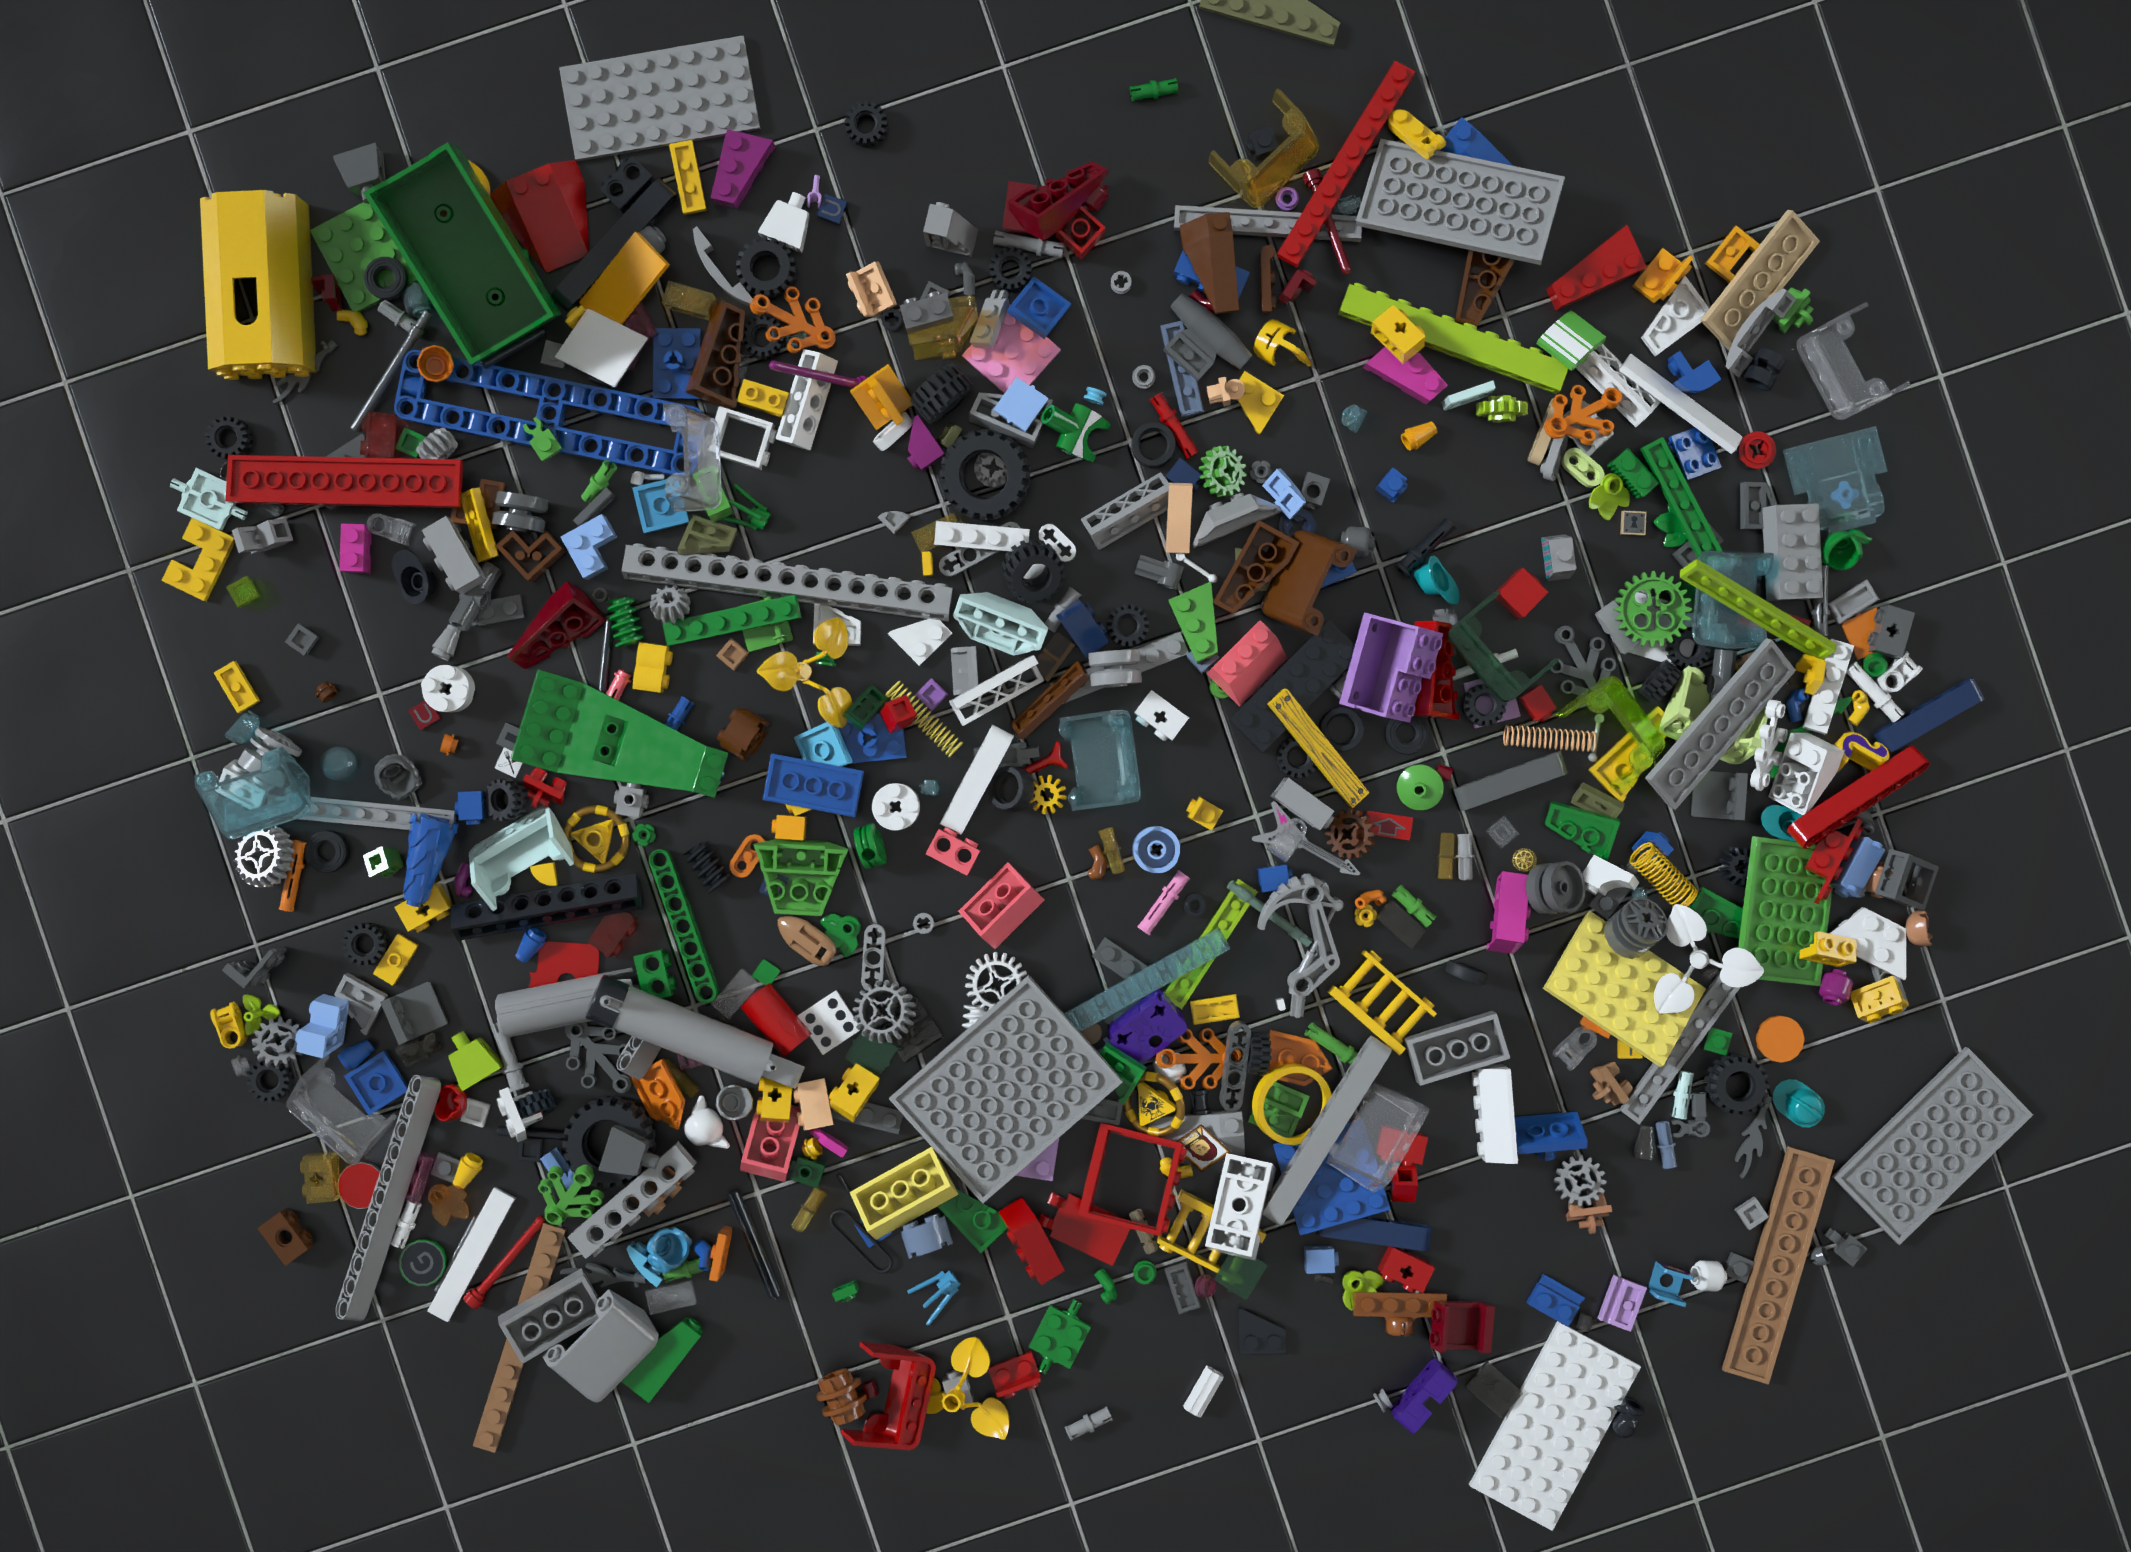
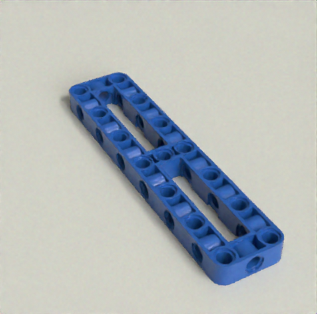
M411 350L405 355L394 404L395 413L400 418L411 423L445 428L450 431L532 447L529 441L534 436L528 434L524 430L523 425L527 424L530 430H533L537 426L536 422L424 399L428 380L420 375L418 368H414V361L422 351ZM452 357L454 361L453 372L446 379L450 383L477 389L478 387H483L497 393L521 398L527 396L538 399L539 405L536 417L543 424L542 430L545 431L549 428L562 446L563 450L558 453L601 462L610 460L611 464L613 462L616 465L679 478H690V474L697 471L707 424L706 416L699 408L494 365L485 369L482 363L470 365L468 360ZM468 367V375L465 378H460V370ZM508 377H514V385L512 387L506 388V379ZM560 386L561 393L557 397H552V388ZM605 395L607 397L606 404L604 406H597L598 397ZM413 404V411L405 415V406ZM646 405L653 406V412L649 416L642 414V410ZM575 406L586 409L589 412L614 417L619 415L631 418L633 421L678 428L674 450L563 428L567 407ZM550 409H555V418L552 420H547V411ZM454 413H458L459 421L455 424H451V415ZM691 415H699V421L696 425L688 424V418ZM504 422V432L497 434L496 426ZM596 441L598 444L597 450L592 453L588 452V444ZM638 450L643 451V459L639 462H634V453ZM683 460H688L690 463L689 469L686 471L679 470V463Z

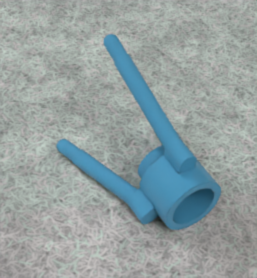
M942 1270L936 1276L907 1291L908 1294H911L939 1280L936 1284L939 1290L923 1304V1307L927 1308L943 1293L946 1297L928 1319L927 1325L933 1322L951 1297L959 1291L958 1287L961 1283L950 1270L947 1273H944Z

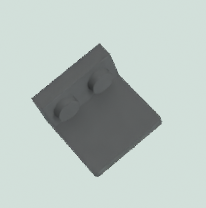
M1709 771L1693 789L1691 816L1745 820L1748 773Z
M284 946L270 949L256 967L247 960H239L227 963L222 971L242 988L255 987L258 984L262 985L270 977L268 972L272 967H277L285 959L283 954L287 949Z
M430 981L380 1002L399 1045L448 1024Z

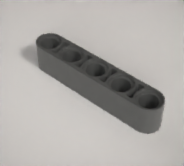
M1561 751L1464 784L1453 790L1460 810L1464 811L1566 775L1568 770Z

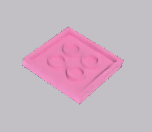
M1006 312L994 347L980 348L973 347L971 344L962 357L1005 394L1016 377L1031 385L1059 354L1061 349L1049 338L1046 337L1044 340Z

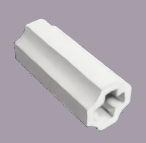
M1206 1365L1183 1405L1184 1409L1201 1418L1222 1382L1223 1374Z

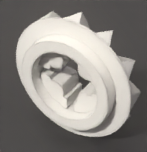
M982 453L978 456L974 464V471L977 479L982 484L989 487H997L1007 481L1006 466L998 456L991 453ZM995 458L996 466L1003 470L995 471L992 474V478H990L989 469H986L983 465H991Z

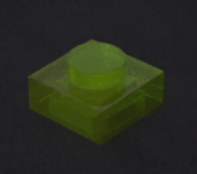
M247 575L226 587L238 608L261 597L250 576Z

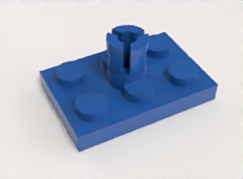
M654 328L653 398L660 400H701L685 392L702 344L701 329Z
M876 714L861 731L849 721H847L843 728H839L853 761L850 764L907 758L904 728L890 734L880 714Z
M1578 1112L1514 1117L1517 1154L1537 1153L1538 1158L1542 1160L1545 1152V1161L1555 1159L1556 1151L1587 1148L1588 1141Z

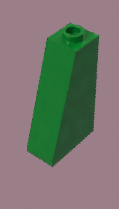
M686 1317L658 1337L656 1346L621 1382L650 1403L704 1332L701 1329L702 1326L692 1318L690 1320Z

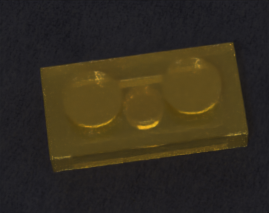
M954 513L937 520L958 523ZM936 521L911 532L921 554L940 546L934 545Z

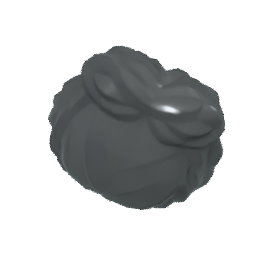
M386 755L375 765V783L379 786L380 790L390 795L396 801L406 798L409 793L416 791L422 785L418 769L411 760L403 755Z

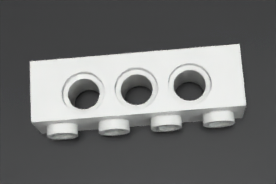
M803 349L798 366L834 374L838 361L822 353ZM795 375L777 432V440L794 447L811 450L831 383Z

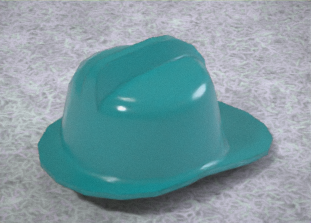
M1431 556L1428 564L1414 572V577L1425 594L1441 595L1448 603L1452 605L1458 604L1460 594L1456 582L1436 556Z
M1771 805L1762 812L1761 821L1765 830L1772 836L1777 837L1779 840L1796 842L1787 832V829L1795 820L1803 815L1785 806Z
M1787 1079L1781 1081L1773 1091L1775 1108L1796 1125L1810 1128L1822 1120L1825 1113L1823 1099L1802 1082Z

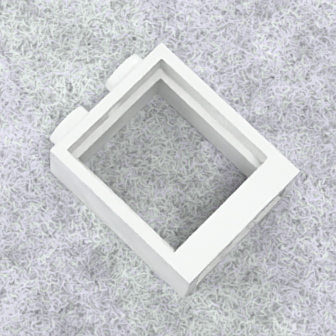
M719 406L705 451L710 455L762 471L763 465L767 466L770 453L768 448L770 443L774 444L777 430H774L775 425L771 422ZM729 418L766 429L756 461L719 450Z

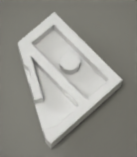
M814 603V645V633L818 625L825 620L839 617L844 622L848 631V646H861V621L852 616L845 615L836 608Z

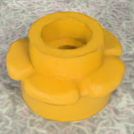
M1368 904L1363 909H1355V922L1359 926L1370 927L1374 924V920L1377 919V912L1373 910L1371 905ZM1365 913L1368 915L1367 918L1363 917Z
M815 1137L811 1139L806 1138L804 1145H802L804 1155L807 1158L811 1157L813 1160H816L817 1156L823 1153L822 1146Z

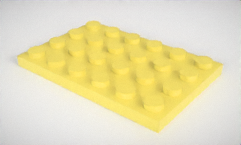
M1589 911L1584 916L1543 989L1657 1066H1664L1706 988L1689 977L1685 983L1691 985L1694 990L1692 1005L1678 1013H1659L1654 1003V992L1658 981L1668 973L1677 974L1681 980L1685 974L1649 950L1641 957L1635 959L1624 958L1615 953L1605 938L1604 927L1606 921Z

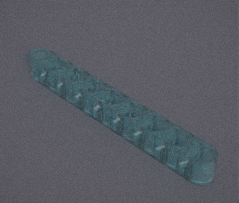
M1217 928L1063 1014L1081 1032L1231 948L1220 928Z

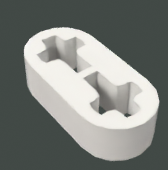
M906 412L900 414L904 419L903 422L897 426L893 421L890 422L874 438L873 443L881 451L889 448L913 425V419Z
M1046 524L1039 530V540H1043L1045 544L1049 543L1055 549L1061 562L1073 560L1076 555L1074 544L1056 526ZM1053 529L1055 531L1053 536L1057 542L1054 543L1051 539L1044 540L1045 534L1043 531H1051ZM1059 543L1065 548L1071 547L1070 557L1067 555L1060 556L1061 549L1057 546Z

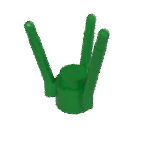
M734 484L733 487L755 507L749 509L731 499L729 504L749 514L747 519L751 522L728 516L720 520L746 526L755 531L757 528L763 530L771 516V513L767 512L768 508L761 505L740 486Z

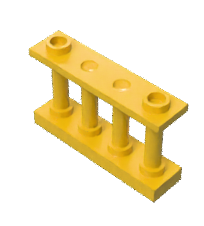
M1363 950L1361 954L1367 960L1343 987L1337 988L1332 985L1327 992L1400 1056L1406 1049L1401 1045L1404 1041L1402 1039L1426 1012L1433 1017L1437 1014L1432 1010L1435 1005L1426 997H1423L1421 1000L1380 964L1382 959L1371 950L1368 953ZM1375 965L1384 973V976L1361 1002L1358 1001L1355 1004L1349 999L1351 996L1350 992ZM1393 981L1402 989L1401 992L1379 1017L1375 1016L1372 1019L1366 1014L1368 1012L1367 1008L1386 986ZM1410 996L1419 1004V1007L1396 1033L1392 1032L1390 1035L1384 1030L1386 1027L1385 1023Z
M1181 1189L1177 1197L1178 1201L1181 1202V1209L1167 1237L1157 1236V1243L1160 1244L1159 1248L1170 1254L1174 1251L1222 1275L1221 1279L1231 1285H1234L1235 1282L1241 1285L1243 1279L1237 1273L1245 1258L1235 1256L1228 1270L1216 1264L1221 1255L1220 1252L1212 1251L1208 1259L1195 1253L1210 1225L1214 1205ZM1195 1209L1202 1213L1201 1217L1203 1218L1186 1249L1174 1242L1189 1212H1193ZM1259 1228L1258 1235L1261 1237L1260 1242L1263 1243L1266 1233Z

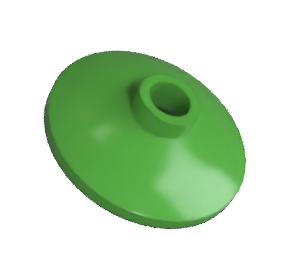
M1422 764L1410 766L1398 778V796L1411 809H1430L1440 801L1443 795V780L1440 774L1430 766ZM1422 786L1424 791L1422 793L1416 792L1415 787Z

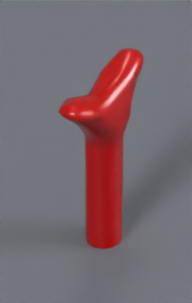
M1057 740L1048 756L1021 769L1026 770L1029 774H1033L1051 764L1067 769V763L1061 758V743Z

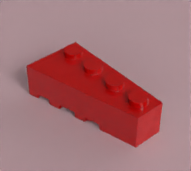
M1628 225L1604 242L1546 290L1556 311L1630 278L1647 267Z

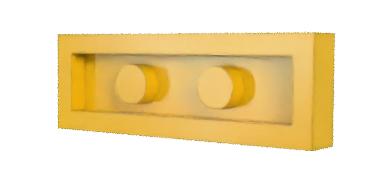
M688 140L669 144L683 214L688 215L707 211L693 141Z
M480 487L472 488L461 494V503L479 563L497 557L498 552Z

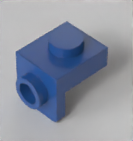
M1648 831L1632 847V850L1635 851L1641 845L1651 842L1665 856H1669L1674 850L1669 845L1670 840L1664 834ZM1651 847L1642 850L1638 856L1640 857L1644 852L1650 850Z

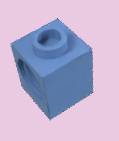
M1332 1245L1304 1246V1268L1307 1274L1335 1273V1266H1339L1338 1252H1334Z

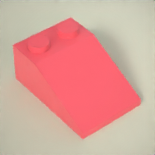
M791 1105L789 1123L760 1121L761 1115L756 1114V1106L741 1160L740 1171L785 1182L800 1128L796 1113L800 1112V1108Z

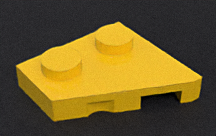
M1244 371L1239 380L1245 386V393L1237 401L1254 426L1256 433L1260 435L1284 395Z

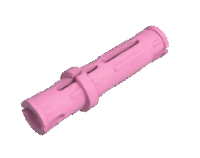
M1178 870L1168 886L1163 887V893L1137 927L1150 935L1173 901L1178 900V894L1190 878Z

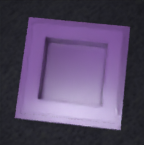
M931 678L915 695L933 711L948 696V693Z

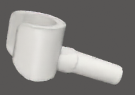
M636 471L632 474L630 482L631 484L641 486L644 479L664 480V474H645Z

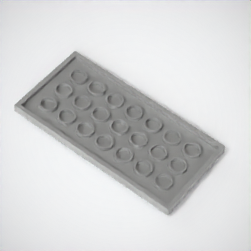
M744 35L559 67L574 156L577 162L669 146V144L688 140L694 142L722 137L726 135L727 129L741 133L761 130Z
M1380 139L1356 219V226L1541 265L1565 177L1439 150L1434 151V155L1429 159H1424L1405 143Z
M1965 1047L1849 1159L1832 1178L1900 1245L2022 1127L2033 1114L1969 1048Z

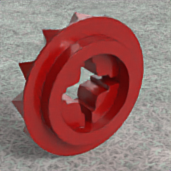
M1756 431L1747 434L1740 441L1738 448L1740 460L1743 461L1746 467L1754 469L1768 466L1776 455L1775 442L1764 432ZM1761 443L1759 450L1763 455L1758 454L1752 458L1753 450L1749 446L1756 447Z

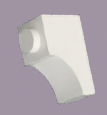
M1593 855L1582 873L1586 890L1594 895L1597 892L1606 895L1608 891L1619 887L1635 890L1639 884L1634 875L1596 855Z

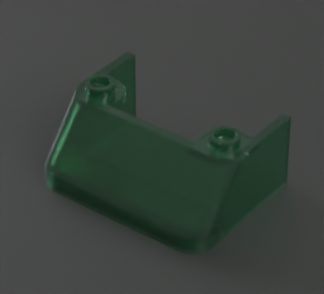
M1496 590L1449 630L1448 641L1500 701L1510 702L1542 677L1559 660L1555 658L1531 679L1519 670L1508 672L1480 640L1482 625L1475 617L1500 594Z

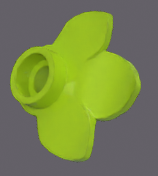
M1609 473L1602 478L1600 486L1596 487L1590 495V509L1598 508L1600 515L1605 520L1612 518L1618 506H1629V491L1623 487L1622 479L1616 474Z
M1371 1270L1364 1273L1359 1271L1347 1272L1342 1281L1345 1289L1343 1294L1345 1306L1353 1311V1292H1377L1375 1289L1381 1286L1385 1280L1380 1274ZM1358 1280V1282L1354 1286H1352V1282Z

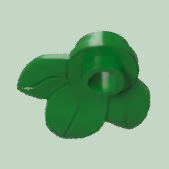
M1668 503V512L1658 516L1653 523L1660 530L1667 533L1664 539V546L1677 547L1684 544L1687 538Z
M835 913L823 917L820 922L827 929L824 934L832 940L836 948L839 947L845 958L853 954L857 949V935L861 930L859 920L851 915L841 917ZM849 924L852 927V931L846 930L845 925Z

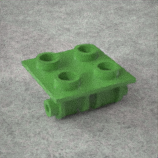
M773 596L766 597V598H764V600H760V601L753 602V603H758V602H762V601L772 600V599H774V597H773ZM788 621L743 630L748 652L793 640Z

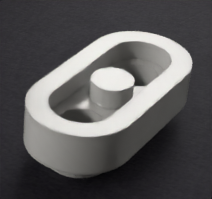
M1567 436L1560 439L1551 438L1548 445L1549 454L1547 460H1543L1540 468V473H1543L1544 479L1551 481L1556 479L1561 466L1562 456L1567 448Z

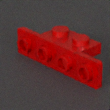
M1857 819L1849 836L1833 831L1818 841L1804 868L1826 879L1814 903L1819 904L1821 899L1827 900L1832 891V887L1829 886L1831 880L1838 879L1843 869L1839 866L1842 859L1847 861L1853 850L1849 846L1852 839L1857 841L1863 828L1859 827L1862 819Z

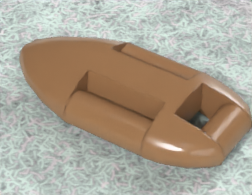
M793 916L778 918L779 931L789 947L815 965L826 966L836 954V947L827 935L804 919ZM823 947L826 949V952L822 957L818 956V953Z

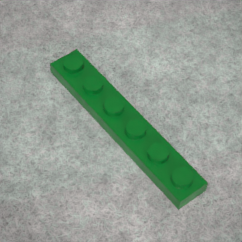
M1661 437L1642 447L1640 450L1653 475L1660 482L1659 486L1697 559L1713 569L1727 563L1726 556L1664 438Z
M790 595L684 618V621L679 619L676 620L675 625L671 621L662 624L667 646H673L802 617L797 595Z

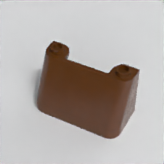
M1298 530L1291 538L1300 543L1289 563L1272 578L1262 599L1261 610L1266 616L1294 630L1318 636L1323 626L1324 618L1319 610L1312 607L1331 565L1333 564L1341 568L1347 567L1353 561L1357 549L1309 531Z

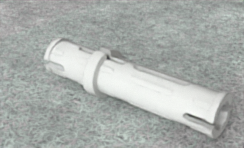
M1856 661L1847 668L1846 673L1873 700L1874 706L1880 708L1893 723L1904 715L1905 712L1893 702L1891 695L1885 693Z

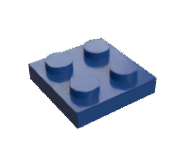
M1033 276L1008 307L1007 313L1045 340L1070 308L1071 303Z
M386 1050L344 1076L368 1115L373 1114L400 1097L408 1089V1084Z

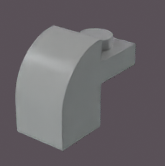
M286 518L267 520L257 526L240 527L232 530L239 553H259L293 541Z

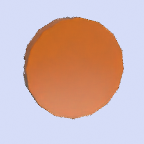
M1777 1015L1769 1017L1761 1023L1756 1034V1043L1763 1056L1771 1061L1782 1063L1791 1061L1799 1055L1804 1044V1034L1796 1021L1789 1017Z

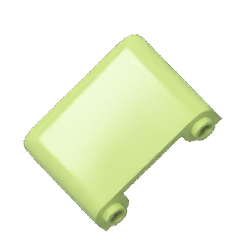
M1687 666L1680 674L1659 727V731L1665 736L1678 740L1709 705L1710 695L1707 692V685L1703 684L1705 675L1700 669ZM1766 706L1723 754L1720 760L1730 764H1741L1753 756L1758 747L1762 748L1759 734L1761 726L1767 724Z

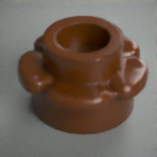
M328 682L320 684L316 688L317 693L315 697L323 703L330 701L338 694L335 688L336 684H329Z

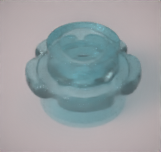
M924 780V784H919V787H921L920 794L939 796V790L942 789L941 786H938V781Z

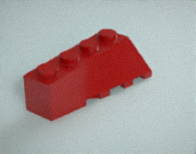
M1415 621L1414 626L1443 633L1442 646L1438 651L1435 661L1436 667L1431 679L1422 678L1421 691L1416 699L1413 716L1460 720L1459 712H1455L1454 703L1455 700H1458L1457 690H1453L1452 677L1456 676V670L1451 663V656L1454 655L1452 624L1441 621Z

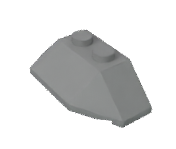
M1243 492L1230 497L1231 502L1223 505L1220 501L1208 506L1209 511L1205 513L1192 545L1194 548H1197L1253 525L1258 520L1262 521L1281 513L1282 510L1280 506L1252 494L1245 496Z

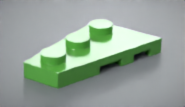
M1211 582L1169 599L1171 609L1196 663L1198 664L1218 655Z

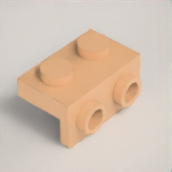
M878 261L856 272L846 274L848 286L855 294L858 301L857 307L864 317H875L897 305Z

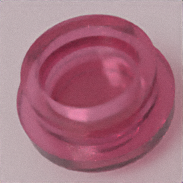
M1200 1275L1195 1283L1197 1296L1200 1298L1212 1296L1216 1291L1215 1280L1209 1275Z

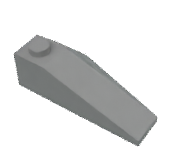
M1241 1109L1235 1112L1227 1110L1211 1111V1113L1202 1115L1185 1114L1179 1129L1168 1136L1160 1137L1177 1141L1202 1124L1232 1152L1230 1154L1237 1156L1245 1155ZM1175 1115L1163 1116L1148 1123V1126L1165 1128L1171 1124Z

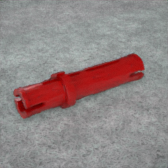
M1161 392L1154 396V398H1151L1149 401L1161 418L1159 420L1161 423L1164 422L1173 432L1175 440L1185 458L1189 459L1194 454H1197L1199 450L1177 418L1176 410H1172L1163 393Z

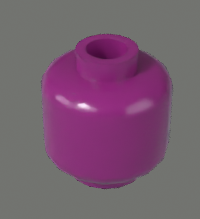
M1834 969L1833 972L1823 975L1819 994L1823 997L1825 1003L1840 1006L1849 1000L1853 981L1847 976L1845 971Z

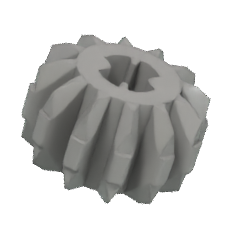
M440 428L425 437L419 443L416 451L421 459H446L455 452L458 443L450 431Z
M676 584L672 588L665 585L663 590L657 588V594L651 595L652 602L650 603L651 611L657 621L662 620L664 624L671 621L674 625L677 619L684 621V615L689 614L691 603L686 591L683 588L679 589Z

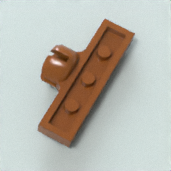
M1353 1292V1315L1384 1317L1387 1334L1392 1336H1410L1414 1333L1415 1319L1418 1317H1431L1434 1301H1447V1294Z

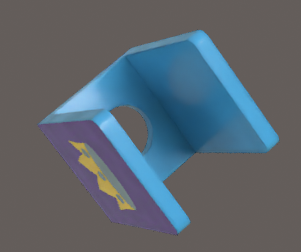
M1656 1261L1647 1291L1659 1300L1686 1307L1687 1303L1678 1294L1683 1278L1693 1281L1694 1276L1685 1269ZM1663 1274H1670L1673 1277V1282L1668 1287L1660 1284V1278Z

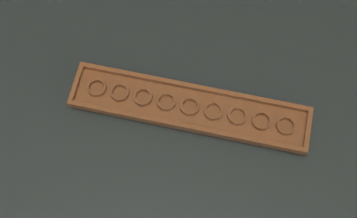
M1790 1146L1787 1147L1767 1214L1769 1218L1766 1219L1754 1258L1755 1263L1748 1278L1722 1366L1723 1371L1769 1384L1835 1160Z

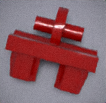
M536 767L530 776L526 774L523 778L524 787L529 789L527 793L528 798L533 800L531 807L537 809L540 804L548 807L550 801L561 806L564 802L567 782L556 777L551 786L543 783L548 773L539 767Z

